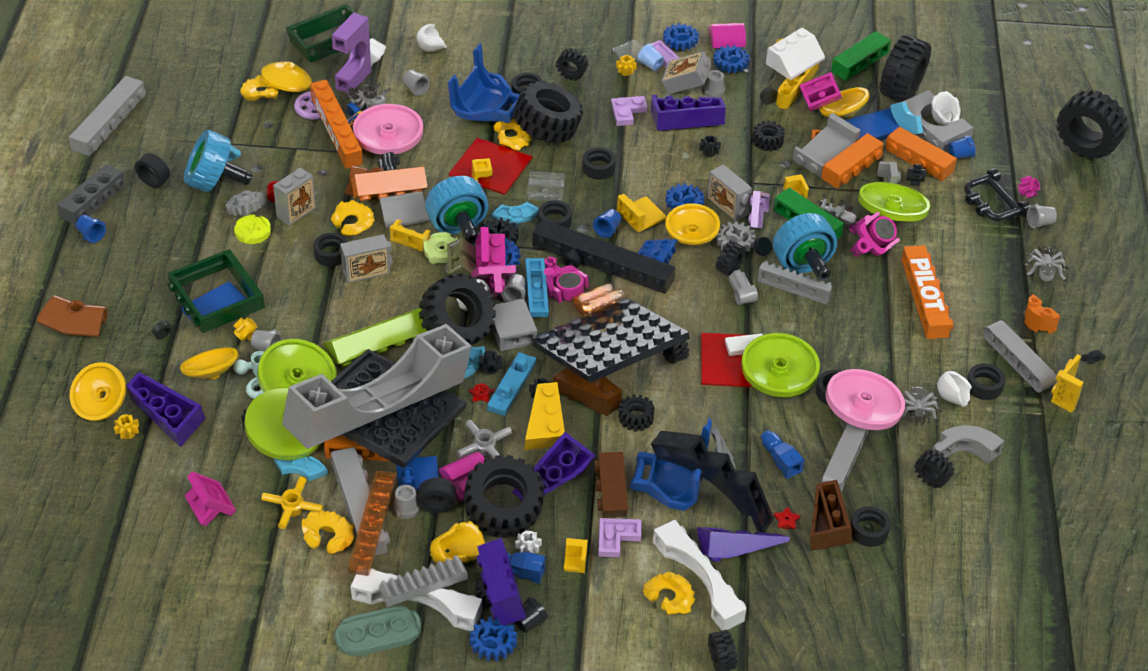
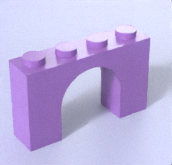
M353 13L332 34L333 49L346 54L351 51L347 63L335 75L336 89L349 94L371 72L368 17Z

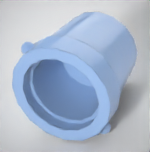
M647 44L638 53L637 61L656 71L664 63V57L653 45Z

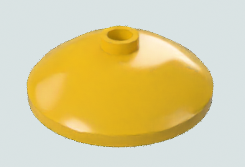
M291 62L270 63L261 70L263 81L279 90L301 92L309 89L310 83H312L310 75L304 69Z
M861 87L840 91L842 99L821 107L820 112L826 117L831 113L840 118L852 117L867 103L870 96L869 92Z
M684 204L669 212L666 217L665 226L668 234L673 239H677L678 242L687 245H700L711 241L717 236L720 230V219L712 209L704 205Z
M224 347L199 353L181 364V373L196 379H217L236 362L238 352L235 348Z
M99 362L88 365L76 375L72 382L70 403L73 410L80 417L89 421H101L109 418L120 408L126 395L125 378L120 370L111 364Z

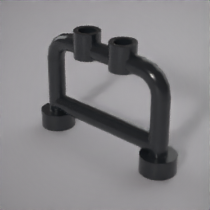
M996 168L988 170L986 175L973 179L964 186L967 204L975 203V210L978 216L985 214L994 221H1002L1018 214L1025 216L1031 206L1026 200L1017 204L997 183L1000 181L1001 176ZM987 182L1012 209L1001 214L993 213L989 204L984 203L980 199L979 193L973 192L971 188Z

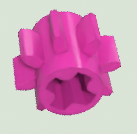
M1032 176L1021 178L1022 183L1018 184L1020 194L1026 196V198L1037 196L1036 191L1040 190L1039 181L1036 178L1032 179Z

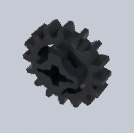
M501 217L500 220L493 218V221L486 220V224L482 223V227H488V233L505 234V238L517 244L519 232L518 227H515V222L510 223V219L503 221V217Z

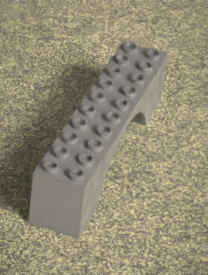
M445 324L417 335L408 350L389 370L365 385L352 389H338L323 374L292 385L288 388L282 425L309 449L462 383L472 346Z

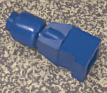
M767 430L761 435L762 445L771 453L776 467L783 472V476L786 479L803 471L804 459L793 446L783 442L775 432Z
M529 552L513 553L511 556L508 553L514 576L520 579L533 580V583L540 584L545 570V556Z

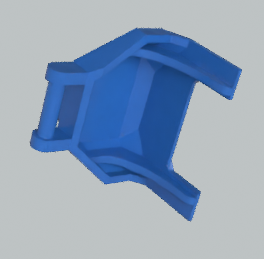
M479 43L473 50V71L459 87L456 75H453L447 82L450 106L460 118L476 122L501 121L509 123L513 119L514 108L520 94L513 93L501 75L488 72L484 67L482 43Z
M708 418V423L703 426L701 434L707 451L709 449L712 427L711 418ZM639 452L637 454L634 478L631 479L629 485L631 489L646 492L666 507L685 511L697 502L703 479L700 476V469L691 471L680 465L658 460L653 453ZM645 465L651 466L648 480L642 479Z

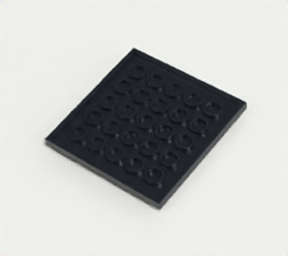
M623 298L613 305H606L603 309L590 312L587 316L580 319H573L566 325L557 326L552 331L540 333L537 338L531 339L533 347L591 383L690 339L689 332L631 299Z
M367 349L334 378L331 383L338 389L356 388L378 378L395 363ZM444 390L341 435L405 469L466 408L467 401Z

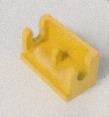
M397 219L390 226V241L423 252L424 241L430 239L431 235L429 234L431 230L427 229L421 234L412 229L404 228L403 225H399L402 220Z

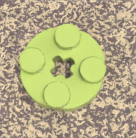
M446 232L432 234L430 239L424 241V254L429 259V262L432 264L448 263L447 244L458 238L456 237L455 239L451 237L450 233Z

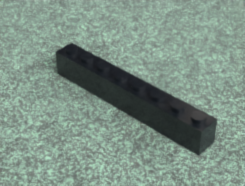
M542 219L533 231L532 246L562 257L568 251L574 252L581 258V264L666 294L675 280L676 267L547 220Z

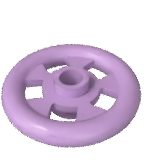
M311 91L301 94L295 100L294 109L299 116L310 120L321 119L318 113H312L318 111L311 99Z

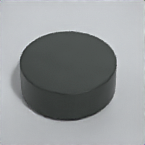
M766 87L760 93V99L765 104H771L777 98V91L772 87Z
M166 320L160 321L153 327L152 334L157 339H164L171 333L172 326Z

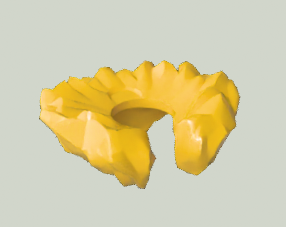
M260 75L251 80L247 79L240 89L241 95L247 101H256L262 97L267 99H276L278 97V90L264 82ZM259 87H270L264 91L256 90Z
M515 118L509 123L498 121L493 126L494 131L498 133L499 143L507 148L510 147L520 151L524 146H529V142L532 140V137L516 123ZM509 129L515 130L517 135L508 137L505 136V131Z
M351 200L345 203L341 201L336 206L331 221L337 229L342 228L340 232L344 237H351L371 228L375 217L368 206ZM347 216H356L358 220L356 223L345 224L343 228L341 227V223Z
M311 511L307 518L302 520L303 538L313 550L320 545V529L335 533V537L329 540L326 546L329 555L343 551L353 542V524H350L345 517H341L334 511Z
M673 572L660 573L643 584L644 596L649 601H656L659 597V592L663 589L674 591L676 597L673 600L669 601L665 597L661 603V609L666 611L668 615L691 612V606L695 602V591L692 590V586L686 578L680 574Z

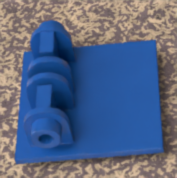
M646 240L638 254L668 264L672 255L676 252L675 244L678 240Z
M436 456L417 457L405 469L396 465L398 487L410 485L417 491L423 481L430 478H438Z

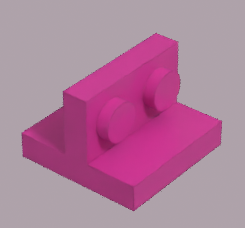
M481 227L476 239V267L505 266V234L488 233V227Z
M516 266L478 267L471 273V276L486 280V284L490 287L491 298H496L505 289L504 279H509L516 273Z
M193 471L187 476L192 488L184 496L200 524L207 526L220 512L230 516L233 515L236 508L219 481Z

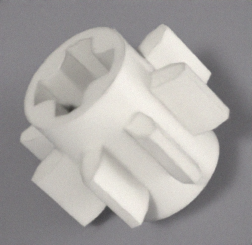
M526 530L522 534H518L515 548L520 549V552L539 553L542 539L537 538V532L534 533Z

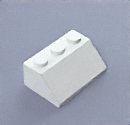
M800 28L768 48L766 65L792 80L824 60L825 56L815 36L804 28Z

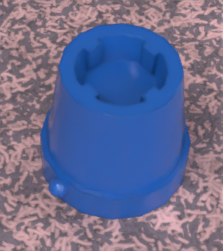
M969 135L948 144L949 154L957 159L975 157V145Z
M614 209L607 210L593 221L595 232L603 238L611 237L621 223V216Z
M82 215L76 222V229L84 236V240L91 243L100 241L106 233L105 222L88 215Z

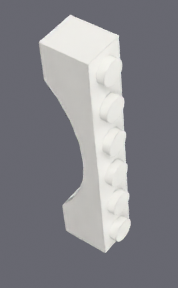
M673 520L654 529L653 543L662 555L687 566L703 581L711 598V618L721 630H728L744 622L746 614L744 602L736 597L732 587L727 585L722 579L720 572L712 567L708 557L703 555L697 543L689 538L685 528L680 526L676 520Z
M369 568L368 572L359 569L351 584V597L353 600L368 604L382 602L384 600L379 592L381 581L384 580L387 583L391 577L395 580L397 576L391 573L379 572L372 568ZM441 588L409 599L410 601L420 602L434 608L445 616L453 627L468 631L474 630V624L478 623L482 614V599L473 595L458 593L454 590Z

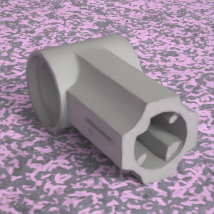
M736 270L729 275V282L734 290L735 300L738 305L757 302V289L754 285H750L744 272Z

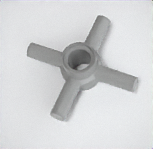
M468 420L465 425L475 436L474 443L458 450L457 455L459 458H462L476 451L483 456L490 455L494 459L495 455H500L494 448L495 441L512 434V429L508 426L493 434L489 429L479 430L472 420Z

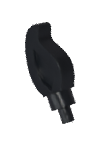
M1093 350L1088 354H1083L1080 360L1094 364L1099 360H1105V355L1099 350Z

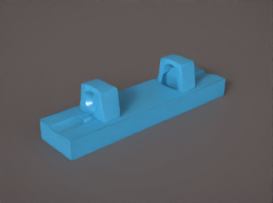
M526 258L525 268L529 312L531 317H548L549 309L546 275L544 274V258Z
M518 352L487 404L488 411L506 416L536 365V357Z

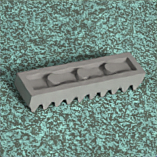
M768 261L762 263L759 268L758 282L826 305L830 300L831 282L824 284V281L818 282L816 277L810 279V275L803 277V273L797 275L795 270L789 272V268L782 270V266L776 268L774 263L768 265Z
M455 555L453 560L447 558L444 563L438 561L436 566L430 564L427 569L423 566L419 572L415 569L412 574L406 572L404 577L398 575L395 580L391 577L387 583L383 580L379 585V592L386 606L389 607L467 580L468 573L460 558Z

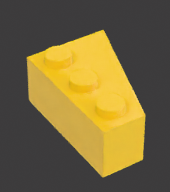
M557 382L537 384L524 450L551 448L565 432Z

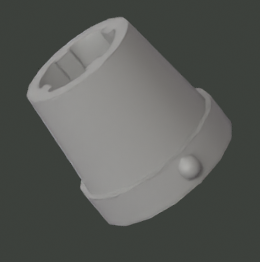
M408 70L403 76V83L414 96H421L429 89L430 79L425 73L420 74L414 70Z
M712 70L708 72L703 86V93L706 96L721 97L724 95V74L721 71Z
M1035 204L1031 205L1027 211L1028 224L1034 230L1042 226L1052 225L1057 219L1056 210L1051 206Z
M519 274L512 275L501 293L503 300L510 302L525 299L526 279Z
M276 329L272 331L256 330L251 338V346L256 350L265 352L274 343L282 341V334L276 331Z
M410 485L399 486L395 491L393 511L399 518H413L420 510L416 490Z

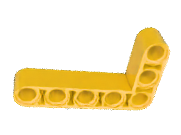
M820 62L792 80L785 79L777 92L776 105L779 108L787 109L791 107L802 92L799 85L812 79L819 69Z

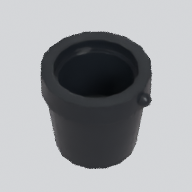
M529 597L523 604L526 618L514 623L522 632L527 633L538 624L543 623L548 618V614L536 599Z

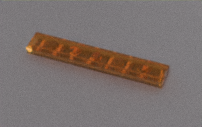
M378 470L375 472L348 565V573L369 576L397 478L396 473Z

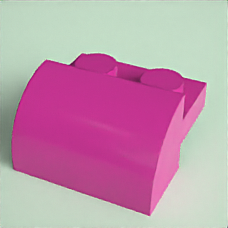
M744 23L711 24V26H708V33L711 37L713 48H720L721 46L726 48V45L730 47L733 45L735 47H746Z
M831 72L799 85L810 112L842 99Z
M474 452L439 469L442 478L454 484L456 498L459 503L464 501L465 484L470 471L474 470V466L479 462L482 464L485 458L479 452Z

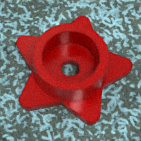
M480 383L475 385L474 388L469 389V392L473 395L472 402L481 400L489 403V396L494 393V390L489 389L486 384Z
M788 507L783 512L774 513L773 515L778 520V528L786 530L796 529L795 522L800 519V515L792 513Z

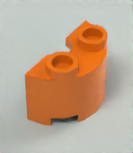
M1032 294L1028 299L1024 314L1025 324L1035 332H1038V330L1048 331V334L1056 332L1060 315L1051 308L1042 307L1043 301Z

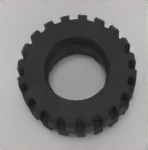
M908 34L902 35L897 40L889 54L880 78L879 90L882 95L900 102L910 99L915 95L931 58L932 49L928 42Z
M535 81L523 87L514 108V118L516 123L520 125V128L531 137L534 136L537 140H544L547 143H559L560 141L563 143L571 139L576 133L583 115L581 102H579L576 96H573L571 91L546 81Z
M1093 90L1081 91L1073 95L1057 116L1056 127L1057 131H1059L1060 139H1063V144L1068 146L1070 151L1078 153L1081 157L1086 156L1089 159L1094 157L1099 159L1110 155L1123 140L1128 129L1127 116L1123 114L1124 109L1122 106H1119L1115 99H1111L1110 95H1104L1100 91L1093 92ZM1082 117L1094 120L1100 126L1102 132H1096L1087 127Z
M454 273L441 278L432 284L422 295L423 300L419 304V308L422 309L419 312V318L423 320L421 323L422 328L430 331L447 324L471 346L476 344L491 332L490 329L495 323L493 320L496 317V310H493L495 303L490 298V291H486L485 285L482 282L478 283L477 278L473 276L468 278L467 274L461 273L458 275ZM447 297L457 298L466 306L469 313L467 327L458 326L449 318L446 312Z
M495 455L494 459H491V457L484 459L483 464L479 462L474 466V470L470 471L465 484L464 505L466 515L470 516V521L475 525L478 524L480 531L484 532L486 530L490 536L499 534L500 538H507V535L511 534L514 537L518 536L519 531L523 533L529 530L530 525L533 526L537 522L544 500V484L541 481L539 472H534L535 467L530 463L526 465L524 459L520 457L518 460L514 459L513 455H507V457ZM495 485H510L521 493L523 501L514 507L501 508L490 503L484 493Z

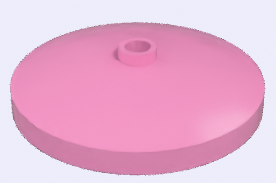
M381 104L364 110L356 117L353 124V133L359 145L369 152L376 154L393 152L394 154H399L412 149L420 142L423 136V122L414 110L406 106Z
M860 369L841 371L830 379L826 389V400L831 410L845 422L862 429L883 430L890 428L900 421L905 409V400L901 391L887 378L871 371Z

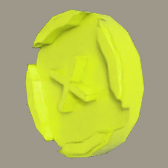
M244 216L238 219L234 226L236 238L246 244L261 243L271 233L269 220L263 216Z

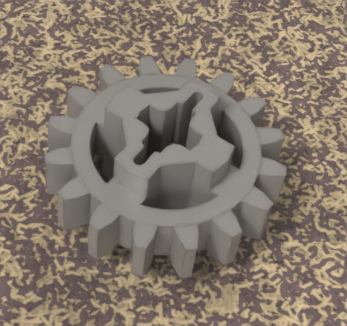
M246 190L238 195H234L225 205L230 215L240 214L247 216L262 208L266 200L262 192Z
M737 221L734 224L728 222L727 226L722 224L716 236L717 246H721V250H723V246H726L727 242L734 241L744 246L745 250L750 252V248H754L756 240L755 231L750 230L751 226L745 227L744 223L739 225Z

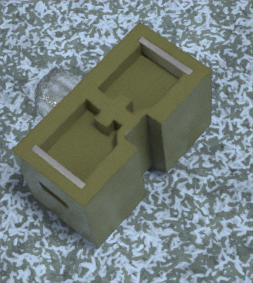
M461 237L447 244L448 263L445 265V271L448 275L454 273L458 275L461 273L467 274L469 278L471 273L477 268L474 263L476 260V247Z

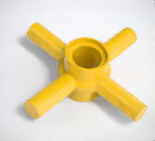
M299 477L295 488L286 490L282 496L265 492L262 494V501L281 504L284 513L278 524L280 529H286L290 517L299 515L303 509L313 512L323 510V505L303 500L301 492L307 481L304 477Z

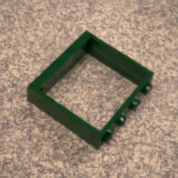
M343 4L286 27L290 42L310 63L340 52L333 49L332 37L307 46L302 40L342 25L355 12L347 4Z
M230 249L168 273L169 283H167L170 292L175 293L177 302L179 304L182 303L186 315L191 316L193 325L198 327L202 333L265 308L263 293ZM228 268L249 298L202 316L181 286Z

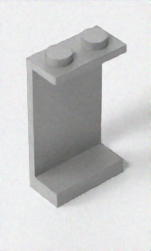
M831 113L828 116L827 126L803 149L797 146L794 148L793 160L811 173L821 177L824 164L859 140L860 129Z

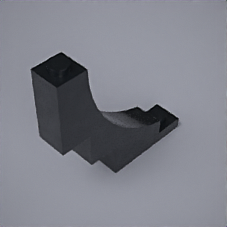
M660 431L652 441L651 446L658 460L668 461L691 471L700 469V476L712 483L727 496L742 515L752 517L757 532H765L774 517L756 472L734 469L728 453L707 451L701 435Z

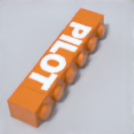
M327 79L310 83L311 99L345 169L351 168L352 165H362V149Z
M925 245L904 246L901 261L926 339L949 338L950 330L953 329V320L949 318V308L944 303V293L940 291V281L935 276L936 271L935 266L931 264V254L927 252Z

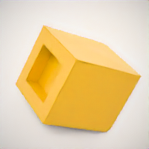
M490 158L472 160L473 179L478 182L480 177L492 176Z
M802 174L785 177L783 191L790 187L806 199L808 198L809 188Z
M566 539L564 571L585 573L588 540Z

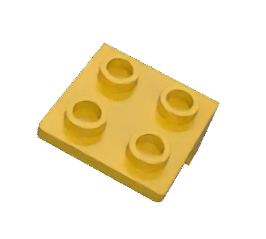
M624 193L618 196L617 212L637 232H641L666 220V215L648 197L645 196L633 202Z
M1079 354L1074 359H1069L1065 369L1058 372L1055 378L1057 383L1051 391L1053 393L1051 402L1071 413L1076 408L1084 383L1075 378L1081 359Z

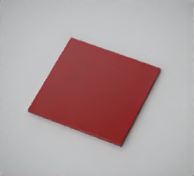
M476 138L449 172L448 176H468L472 178V160L490 158L492 176L478 178V183L485 189L505 195L532 160L533 156Z
M701 333V385L753 387L746 380L742 372L741 363L743 355L729 356L725 345V338L745 335Z

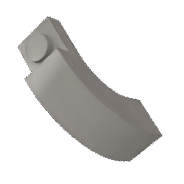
M956 426L943 431L939 442L934 445L932 450H938V454L944 453L943 457L945 458L955 452H970L988 464L1001 454L1004 440L980 427Z

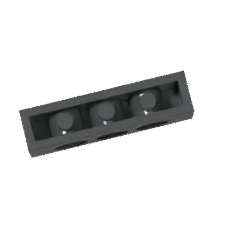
M108 164L104 165L57 204L60 218L76 226L79 217L92 214L125 186L123 172Z

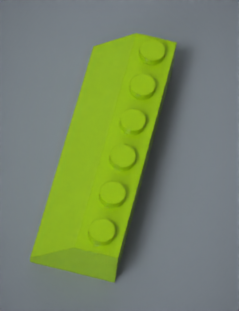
M417 308L323 342V346L334 364H341V366L351 364L353 362L352 359L359 357L367 349L373 352L377 351V353L387 351V346L393 344L395 347L406 343V339L412 338L413 341L417 335L427 332L426 328H422L421 323L423 320L419 318V312L422 309Z

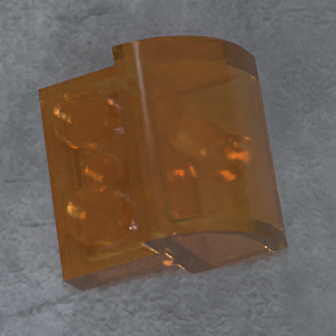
M607 283L571 297L576 310L584 317L590 312L603 309L606 305L617 303V298L622 297L623 294L621 289L613 290L611 284Z

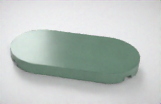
M394 606L351 616L344 619L340 626L336 628L335 643L342 653L349 656H363L405 646L415 641L420 635L421 619L417 612L411 611L405 606Z

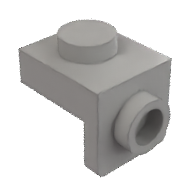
M880 161L877 176L887 177L888 183L897 184V182H900L901 172H898L897 162Z

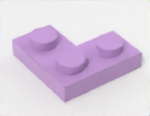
M645 96L611 99L616 126L633 125L632 113L647 112Z
M753 191V195L750 198L752 213L749 214V224H751L752 228L762 229L764 212H769L770 194Z
M600 518L599 557H620V541H641V520Z

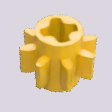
M623 55L619 57V61H616V68L621 75L629 76L633 74V70L637 69V63L632 56Z
M241 317L233 325L236 328L234 334L242 341L246 339L251 341L252 335L257 328L256 323L248 317L245 320Z
M121 415L118 420L114 421L115 434H120L121 439H131L135 436V433H139L138 419L133 420L132 415Z

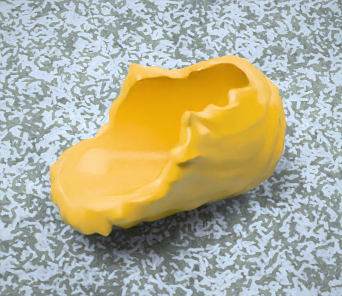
M472 521L460 524L455 523L447 532L431 542L430 555L436 564L438 561L444 563L447 558L453 560L455 555L460 558L462 563H468L477 559L476 555H479L477 546L485 544L482 532L479 530V526L475 525Z

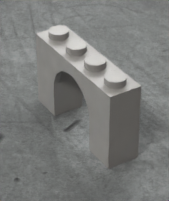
M929 90L903 101L907 103L908 109L912 114L921 117L923 133L915 135L939 149L948 152L949 143L959 140L964 136L969 135L972 137L974 128L963 118L945 126L932 125L924 120V118L932 115L931 102L935 95Z

